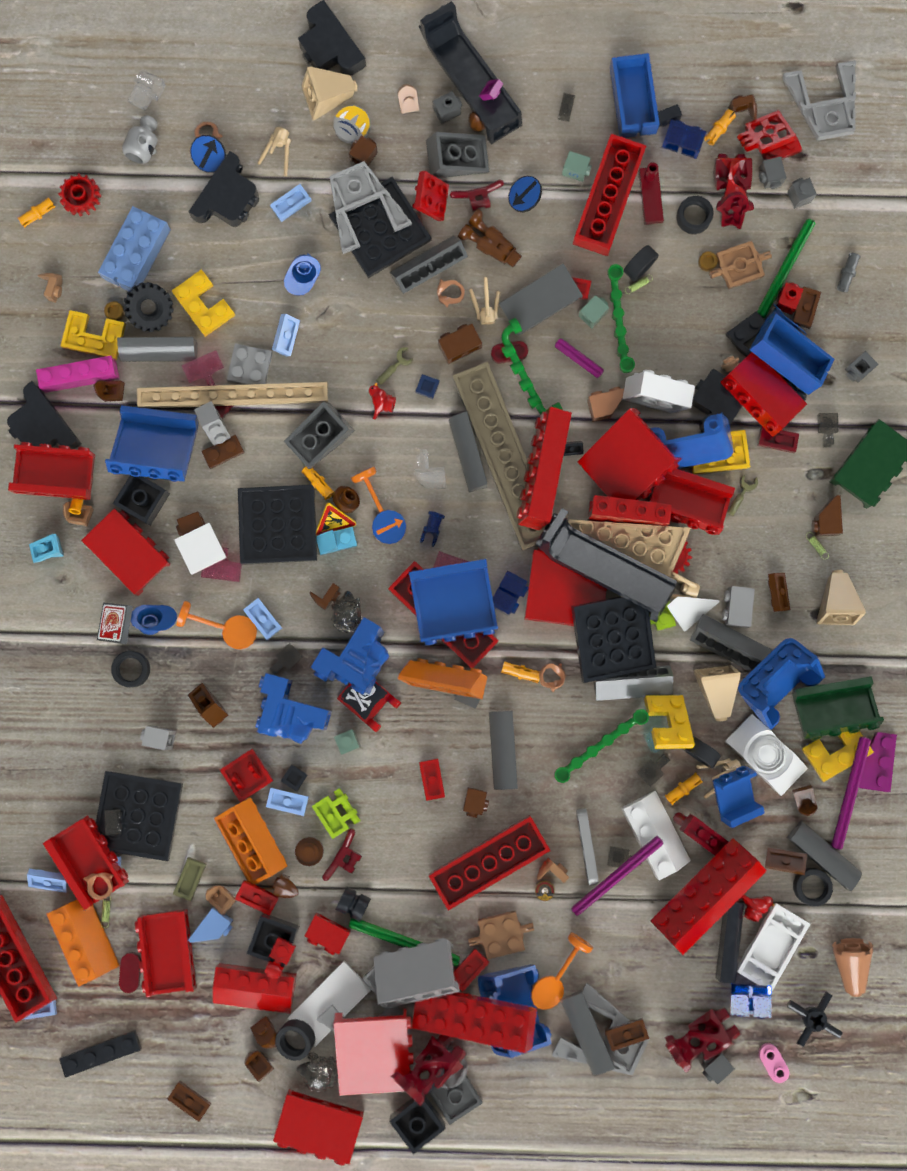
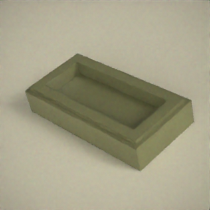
M188 857L173 895L192 901L207 864Z

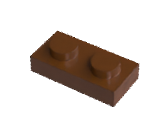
M803 286L802 289L804 290L792 321L798 326L810 329L821 292Z
M236 435L221 444L201 451L210 469L245 453Z
M785 573L768 574V586L771 591L773 611H790Z
M768 847L765 863L766 869L805 875L807 854Z
M643 1018L605 1030L611 1051L650 1039Z
M180 1080L167 1098V1100L198 1122L212 1104Z

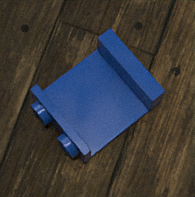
M747 766L738 767L735 771L722 774L719 778L713 780L721 821L731 828L765 814L764 807L754 800L750 778L757 776V772Z

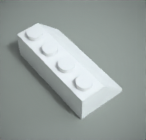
M656 791L621 807L641 848L655 836H659L664 842L659 849L647 858L658 880L677 872L691 861Z

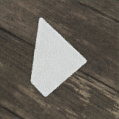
M678 596L667 607L683 631H686L701 618L702 614L705 615L720 601Z

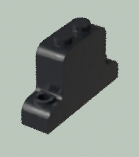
M229 151L188 211L191 218L198 223H205L214 215L230 226L237 227L248 219L249 211L258 204L259 194L256 185L240 175L243 165H241L239 157L235 153Z
M33 381L25 385L23 397L27 403L7 419V424L10 427L8 431L14 439L18 438L20 442L32 443V446L49 444L52 448L59 444L69 446L71 449H76L82 444L39 386Z

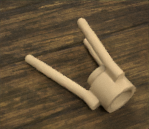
M282 127L275 128L257 162L260 165L268 151L272 154L276 146L283 147L285 145V177H287L289 145L291 139L288 138L289 132Z
M484 277L485 307L481 308V312L473 289H469L477 314V321H480L482 325H490L495 323V319H498L497 311L500 291L496 292L493 310L492 307H489L488 278Z
M672 572L670 578L682 584L680 592L683 595L673 594L670 599H676L678 596L696 598L700 585Z
M730 758L718 761L715 766L725 765L722 767L724 772L712 777V780L719 778L722 774L735 771L738 767H741V764L737 759L731 761ZM701 764L697 765L696 768H708V766ZM714 788L704 795L705 799L715 793Z

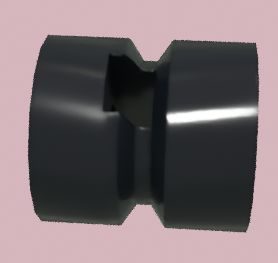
M346 887L335 910L343 914L350 913L351 918L360 922L371 898L363 894L358 896L355 890Z

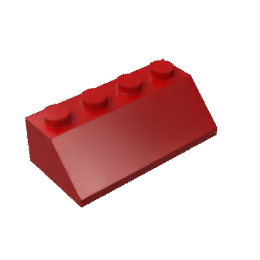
M219 963L215 968L213 981V1003L291 1014L297 974L282 972L279 979H273L267 976V973L264 972L265 969Z

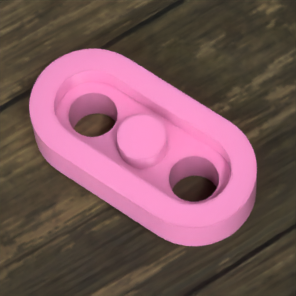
M771 1043L763 1044L759 1048L758 1055L768 1075L774 1082H785L789 1077V1069L779 1050ZM769 1052H773L771 1058H767ZM782 1070V1075L777 1076V1071Z

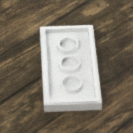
M343 961L303 1001L288 1019H299L309 1024L315 1034L314 1046H316L331 1031L328 1026L319 1022L317 1018L331 1005L339 1013L343 1012L344 1018L371 989Z

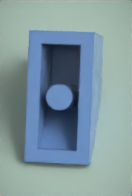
M213 907L188 941L193 943L219 939L222 935L226 937L233 928L230 925L233 919L227 914H220Z

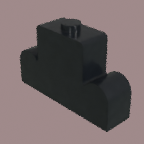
M322 0L307 11V21L310 30L298 38L300 49L303 52L302 56L306 63H311L314 68L330 70L339 64L340 72L350 76L365 68L366 59L327 3Z
M715 369L710 371L705 380L700 379L695 387L697 392L692 400V405L706 414L699 424L701 433H705L704 422L709 416L722 413L729 420V424H731L742 408L737 399L721 384V381L726 376Z

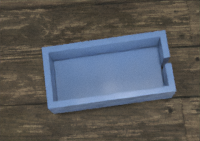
M132 206L98 273L104 280L117 286L120 285L121 288L130 291L134 285L137 286L139 283L144 282L170 232L168 224Z

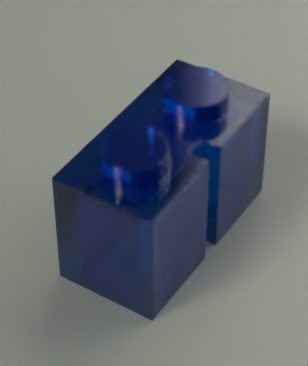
M671 120L661 148L677 153L679 147H682V155L697 159L707 131L698 126L686 125L680 120Z
M507 571L493 596L494 609L507 616L510 613L515 614L520 605L517 603V600L520 596L524 598L529 588L526 586L528 581Z
M731 983V1015L745 1017L753 1014V1017L761 1019L771 1018V986Z

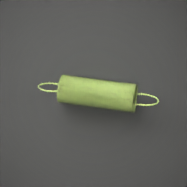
M647 275L629 286L631 293L650 282Z
M815 536L808 539L820 556L825 552L827 553Z
M111 897L110 900H103L101 923L108 922V926Z

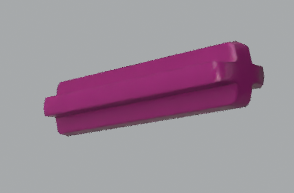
M562 338L558 339L555 343L556 349L596 378L603 374L604 369Z

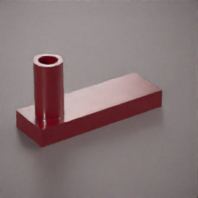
M654 162L649 163L647 168H639L644 225L664 222L659 167Z
M678 812L673 817V821L681 826L679 828L680 831L714 856L729 842L691 813L687 817Z

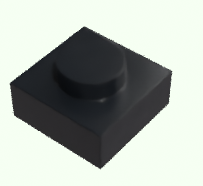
M292 764L281 779V782L297 792L308 775Z

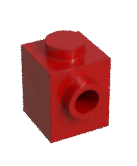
M786 282L780 291L775 305L782 312L792 315L798 306L804 289L800 288L796 283Z

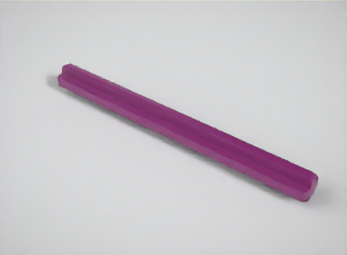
M860 737L831 844L835 849H843L871 740L867 737Z
M655 836L571 908L572 912L576 916L584 912L659 849L664 843L659 836Z

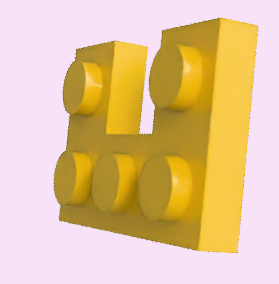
M201 269L171 292L206 337L233 318L235 313L224 299L207 309L199 296L212 288L213 284Z
M69 310L60 346L65 349L100 357L112 356L117 360L119 354L117 337H123L126 327L125 322L106 318L102 336L86 333L90 317L88 314Z
M731 431L734 450L730 458L692 466V473L696 475L750 468L746 431Z
M683 695L645 696L644 702L649 716H667L669 728L652 729L651 734L654 748H693L695 743Z
M860 731L852 734L842 732L838 737L845 747L831 755L820 739L802 748L803 753L823 783L852 766L859 738L864 737ZM869 747L867 757L874 753L871 747Z

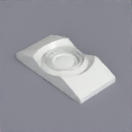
M750 714L725 740L780 796L808 769L796 754L785 746L753 714Z
M775 903L763 919L755 938L746 949L737 972L772 993L809 928L810 923Z

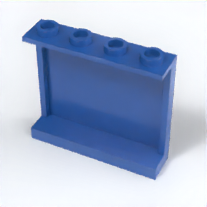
M121 405L119 411L121 421L110 459H105L108 472L127 474L134 477L143 476L152 479L185 482L199 427L197 415Z
M486 559L409 572L421 643L425 642V646L437 644V640L444 639L445 642L456 641L458 636H464V639L476 637L475 633L483 632L484 636L495 634L494 630H498Z

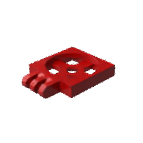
M779 110L746 123V132L737 136L746 152L758 148L761 154L796 140V134ZM761 125L763 130L755 133V129ZM772 129L774 132L769 134L767 130ZM785 129L786 136L780 138L777 133ZM767 137L770 138L772 142L768 144H762L760 139Z

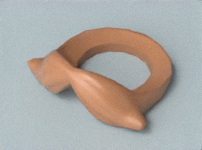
M203 122L195 129L196 138L201 136L199 131L204 126H211L213 128L212 136L217 137L219 140L223 137L219 134L217 126L212 122Z
M440 279L437 288L439 301L445 304L446 307L449 304L460 303L464 298V288L456 280L443 281ZM449 285H456L460 288L461 295L459 298L442 296L441 292Z
M548 663L541 669L539 679L544 687L550 688L554 692L564 684L566 674L561 663L559 665ZM547 668H551L561 679L546 683L543 679V674Z
M101 872L99 874H90L83 878L87 882L88 894L96 900L106 899L113 891L111 879L114 875ZM96 877L103 878L107 883L108 891L105 895H97L93 891Z

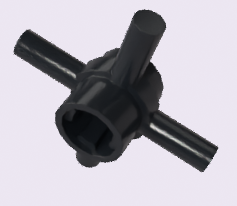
M827 991L817 1007L803 1008L792 1000L787 1004L788 1008L802 1016L805 1029L797 1044L803 1048L812 1032H819L824 1029L838 1039L843 1034L841 1030L827 1022V1016L824 1011L833 997ZM819 1015V1018H817L816 1023L814 1024L813 1021L810 1020V1017H818Z

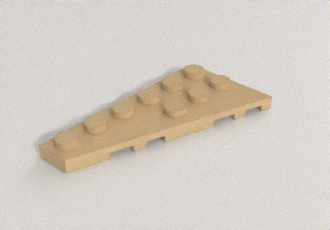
M568 520V523L576 530L668 577H671L691 530L688 527Z

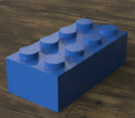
M649 53L613 57L610 64V75L619 136L628 138L636 137L637 133H640V136L657 134L660 123Z
M778 314L773 315L763 323L750 348L751 352L807 395L823 385L828 374L827 372L835 360Z

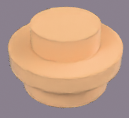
M734 356L723 360L724 364L721 365L722 369H725L726 372L733 370L739 364V358H734Z

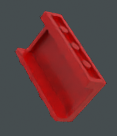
M753 352L721 381L726 390L773 437L807 405L770 365Z
M20 442V445L14 444L16 459L13 483L9 482L8 485L10 492L14 494L90 500L95 454L89 448L78 447V450L64 445H59V448H51L49 444H40L39 446H32V443Z
M679 469L672 473L668 472L664 476L665 480L660 485L653 487L649 502L671 504V522L684 523L689 528H699L705 530L710 535H720L723 531L730 499L734 495V487Z
M595 495L593 501L589 502L587 521L668 526L670 524L672 505Z
M114 508L81 541L134 595L139 596L144 591L143 588L164 567L171 565L168 561L170 557L163 550L159 552L154 547L156 543L149 536L145 538L141 534L143 530L136 523L132 525L128 521L130 517L123 510L118 511Z
M88 815L43 843L84 910L99 900L92 898L88 894L87 882L83 878L90 874H99L101 872L113 874L114 876L111 879L113 884L112 892L129 882L126 870L118 865L116 854L109 850L106 838L99 834L96 829V822ZM96 877L93 891L101 896L107 893L108 885L103 878Z
M188 909L139 916L137 921H135V931L139 933L137 949L138 953H141L142 958L139 967L140 972L144 976L142 991L146 993V998L152 995L179 991L193 992L197 985L192 943L188 941L191 937Z
M289 1089L273 1142L277 1143V1146L281 1148H295L301 1154H307L308 1152L315 1154V1157L325 1160L328 1158L334 1160V1163L338 1165H350L364 1112Z

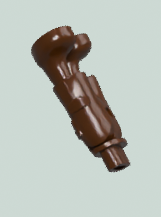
M477 209L470 218L469 225L466 224L457 237L460 240H472L477 243L476 248L484 254L492 256L504 265L507 263L514 267L522 255L516 252L517 248L495 226L487 227L482 220L483 212ZM472 227L482 232L485 236H479Z

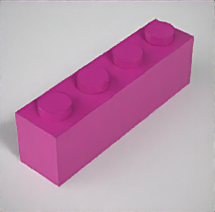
M112 356L36 369L39 388L45 393L92 385L97 381L120 379L117 361Z

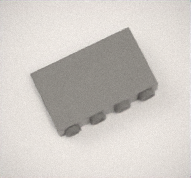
M445 938L435 940L434 943H419L416 945L417 947H402L396 952H382L379 956L373 957L378 1004L386 1009L460 992L459 984L454 979L451 949H454L453 944Z

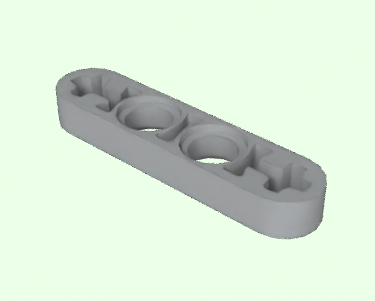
M586 808L576 810L587 881L589 886L599 884L588 814Z

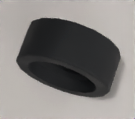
M695 195L682 201L677 211L676 219L679 227L688 234L702 233L708 228L713 219V207L702 196ZM696 205L705 211L706 218L703 223L693 225L687 222L684 217V211L688 206Z
M646 245L629 261L624 268V273L631 280H638L655 263L659 254L651 246Z
M125 651L118 654L113 660L111 674L114 680L121 686L128 688L138 687L148 679L150 664L143 654L135 651ZM128 658L137 659L142 666L141 675L133 681L124 679L120 674V665Z
M693 736L694 747L682 749L702 764L713 769L721 755L715 749Z
M806 868L805 875L797 874L795 876L793 890L801 902L809 906H821L831 898L833 883L825 872L816 868ZM811 875L820 877L824 883L822 895L815 899L806 897L802 891L803 880Z
M299 1019L287 1021L276 1034L275 1043L277 1050L286 1059L292 1061L302 1060L309 1054L315 1044L313 1029L305 1021ZM295 1031L301 1034L306 1046L303 1049L293 1048L286 1040V1032Z

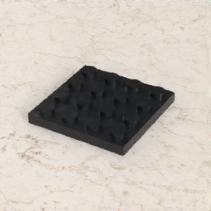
M393 176L381 184L389 192L396 204L400 206L407 218L411 220L412 225L394 232L380 198L346 212L360 244V247L352 250L351 253L368 279L432 241L431 236ZM333 211L329 214V217L338 230L336 212Z
M312 485L238 488L241 565L317 561L315 488Z
M622 596L571 606L581 680L583 683L656 668L649 610Z
M105 771L96 818V829L100 835L102 834L106 838L109 850L114 853L168 862L183 783Z

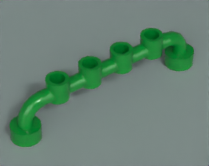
M613 264L609 267L607 275L611 280L612 292L610 294V301L614 306L612 319L616 322L614 336L618 339L619 346L616 353L620 357V370L623 373H630L635 367V361L627 356L629 352V347L625 341L627 330L623 325L624 310L621 308L620 301L622 292L619 290L618 280L623 275V268L618 264Z
M515 317L509 320L510 325L504 328L501 339L504 347L501 350L505 358H511L513 364L510 365V368L514 375L519 374L521 381L518 383L523 392H528L530 398L527 401L532 409L536 407L539 414L542 415V412H545L546 409L536 393L514 346L509 340L511 332H514L516 335L522 331ZM559 402L552 405L554 408L563 410Z
M643 709L636 710L632 718L625 723H619L617 729L610 734L603 735L601 740L594 746H588L586 751L579 757H573L567 766L557 768L554 772L555 779L560 783L567 782L570 779V772L581 768L583 763L589 758L596 757L598 752L605 746L612 745L616 738L622 734H627L629 729L635 724H646L649 720L648 712Z

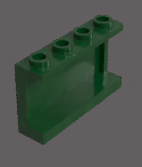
M878 419L871 425L829 482L834 486L840 485L864 503V508L875 507L881 499L879 495L882 491L886 492L892 485L891 479L894 476L897 477L902 472L903 468L901 466L905 461L907 462V439Z
M872 676L795 689L792 696L804 739L817 740L824 735L835 737L841 735L842 732L852 734L868 728V730L878 729L884 722V718L880 717L871 688L874 684Z

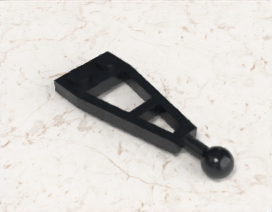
M756 311L728 331L726 336L736 349L747 357L751 351L744 344L758 334L765 321ZM783 377V379L805 401L807 398V394L803 392L801 389H798L796 385H794L788 379Z

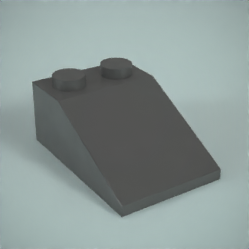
M435 132L426 139L429 172L435 177H456L489 172L485 135Z
M323 401L284 442L306 467L311 469L341 445L355 430L330 403Z

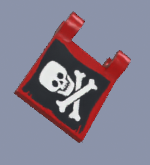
M377 682L370 694L364 693L363 695L351 688L352 684L349 683L337 699L373 731L378 732L382 726L374 721L373 718L387 702L396 709L401 702Z

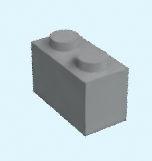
M212 401L194 409L203 430L213 446L231 438Z
M731 586L728 587V590H725L724 602L727 603L726 609H723L722 621H725L724 625L742 628L751 627L754 588Z
M146 726V729H143L141 732L140 740L142 741V746L160 750H172L177 731L158 726Z

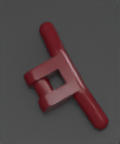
M499 179L485 187L468 191H451L450 197L469 198L472 212L482 207L485 209L490 208L488 193L502 187L504 181ZM482 196V200L476 201L475 197Z
M354 829L348 830L342 846L322 876L324 881H328L339 866L353 874L355 864L362 858L359 853L349 848L355 835ZM346 854L350 856L348 863L343 861Z

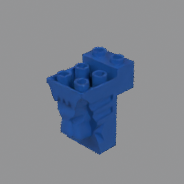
M364 617L340 657L325 648L321 649L310 667L315 671L313 674L325 682L328 679L333 682L335 678L345 685L349 682L352 684L351 688L362 695L364 693L370 694L377 680L375 677L381 671V666L390 657L387 649L380 643L385 632L379 625Z
M266 673L265 677L262 676L259 682L260 692L268 695L267 698H263L261 709L264 710L262 716H258L256 722L257 733L273 737L278 735L301 744L304 740L308 739L313 728L327 730L332 711L288 699L293 680Z

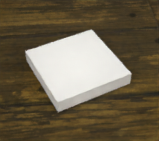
M210 523L175 539L176 545L191 575L227 558Z

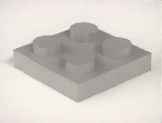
M235 344L227 381L242 385L266 384L273 354L272 351Z

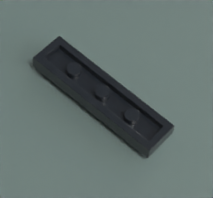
M134 1030L59 1058L66 1078L138 1052L142 1048L137 1032Z

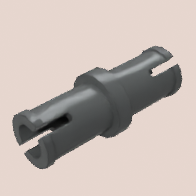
M848 254V259L845 267L841 270L842 276L836 288L838 291L845 293L849 291L852 278L856 276L855 270L861 257L859 254Z

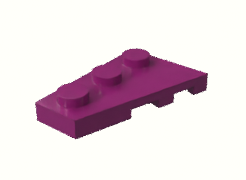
M875 732L870 743L874 753L866 758L859 788L891 793L896 734Z

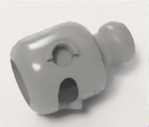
M144 115L140 119V126H133L127 133L122 146V152L133 162L146 164L150 161L152 155L157 153L155 148L158 138L153 133L157 129V121L153 117Z

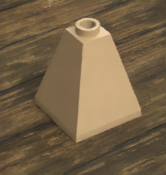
M307 67L301 86L312 120L320 118L352 98L354 92L357 91V83L355 80H352L350 75L314 67Z
M834 570L827 580L817 624L856 625L866 614L865 608L848 573H844L843 570Z
M732 665L694 670V675L712 716L716 721H726L727 717H731L740 680V672Z

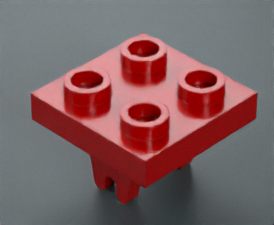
M420 171L418 185L415 186V203L412 204V208L437 221H444L449 184L427 171Z
M253 748L220 769V772L240 803L274 781Z

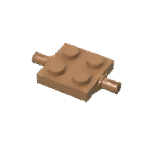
M752 241L717 252L719 268L709 271V276L713 279L722 275L728 290L763 278L765 274L762 268V261L771 259V252L767 251L759 254L755 250Z
M516 911L479 919V936L470 938L468 941L470 947L481 944L485 949L488 960L524 951L523 933L534 931L533 923L521 926L517 919Z

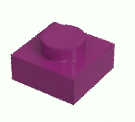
M500 79L488 81L479 97L483 101L495 99L500 94L503 83Z

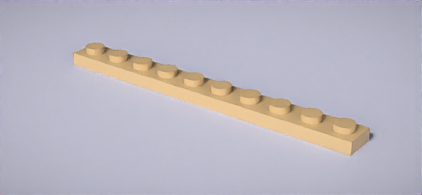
M328 383L137 388V407H200L212 401L214 406L322 403L323 401L328 402Z

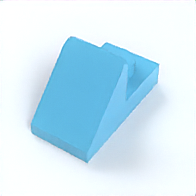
M353 527L338 531L330 530L316 536L320 555L357 546Z
M51 534L29 544L33 563L41 562L51 557L63 556L60 538L56 534Z

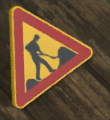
M327 503L317 526L316 535L318 536L330 530L338 531L356 526V521L331 503Z

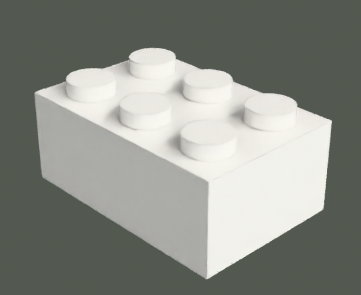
M643 370L641 373H634V375L626 378L622 400L668 413L690 409L692 406L695 386L688 384L686 380L676 381L671 379L669 375H655V372L651 370Z

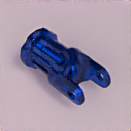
M429 511V518L426 526L423 527L420 543L424 541L426 533H430L433 535L432 547H434L440 534L439 527L441 521L445 516Z

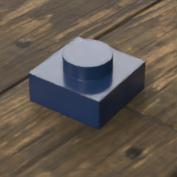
M422 374L415 393L434 399L440 380Z

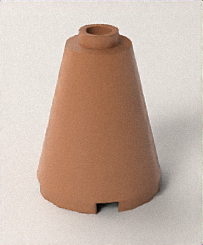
M859 938L841 939V943L837 945L835 941L832 949L845 991L850 996L859 997L866 992L873 955V944L869 942V945L865 944L864 939Z

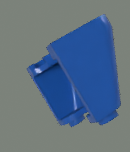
M722 413L709 416L704 422L705 433L667 440L666 434L661 428H650L676 458H682L678 462L679 467L677 469L726 460L733 454L734 448L729 420Z
M788 638L783 640L739 683L738 691L761 722L772 730L780 721V714L774 707L800 681L806 686L812 687L819 684L825 678L818 657L797 640Z
M529 964L480 975L478 977L480 996L536 1008L531 999L532 985L539 978L538 970L535 965ZM538 1012L536 1014L532 1050L530 1051L551 1045V1031L549 1027L539 1022ZM491 1046L496 1055L508 1058L525 1054Z

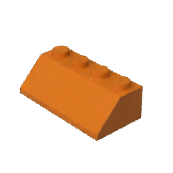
M417 658V661L409 660L398 675V680L415 687L483 699L487 676L482 674V670L471 668L470 671H467L459 665H453L451 668L446 667V664L435 661L434 664H429L428 660Z
M251 797L214 818L248 882L255 885L288 866Z
M74 900L46 914L78 987L120 966L103 926H101L102 923L94 905L84 910L79 901Z

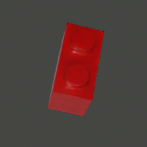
M316 913L304 937L307 938L309 943L315 946L320 944L325 947L324 950L335 955V953L340 954L351 930Z

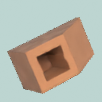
M614 387L609 389L610 392L602 393V391H596L591 393L587 402L592 422L612 417L623 399L624 388Z

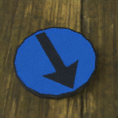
M201 135L191 144V159L200 170L214 173L225 159L226 149L217 137Z
M533 176L519 178L514 182L509 191L508 197L511 207L517 212L523 213L532 210L541 199L542 185Z

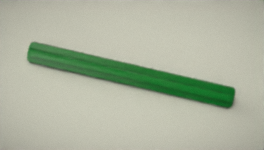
M808 218L805 221L759 306L757 313L762 318H765L812 232L816 224L814 220Z
M351 918L349 922V928L400 947L413 948L417 947V944L423 943L363 920L359 922ZM451 953L453 966L457 967L460 956Z

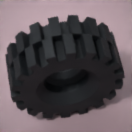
M142 282L137 286L134 285L126 293L127 296L126 298L124 297L123 309L129 322L137 329L139 328L145 332L159 331L161 327L168 325V320L172 319L171 314L174 311V308H172L173 301L170 295L159 285L151 282ZM150 299L154 301L156 308L153 313L145 314L142 312L141 304L144 300Z

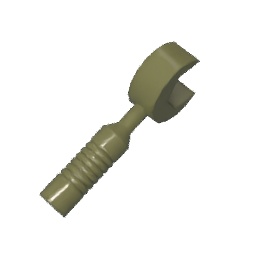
M408 348L399 349L397 352L398 361L376 379L380 385L396 371L400 364L407 366L412 363L413 358L408 361L402 358V353L407 351Z
M745 475L741 478L740 486L743 490L736 496L727 514L734 516L744 499L745 492L752 491L757 487V477L752 485L744 482Z

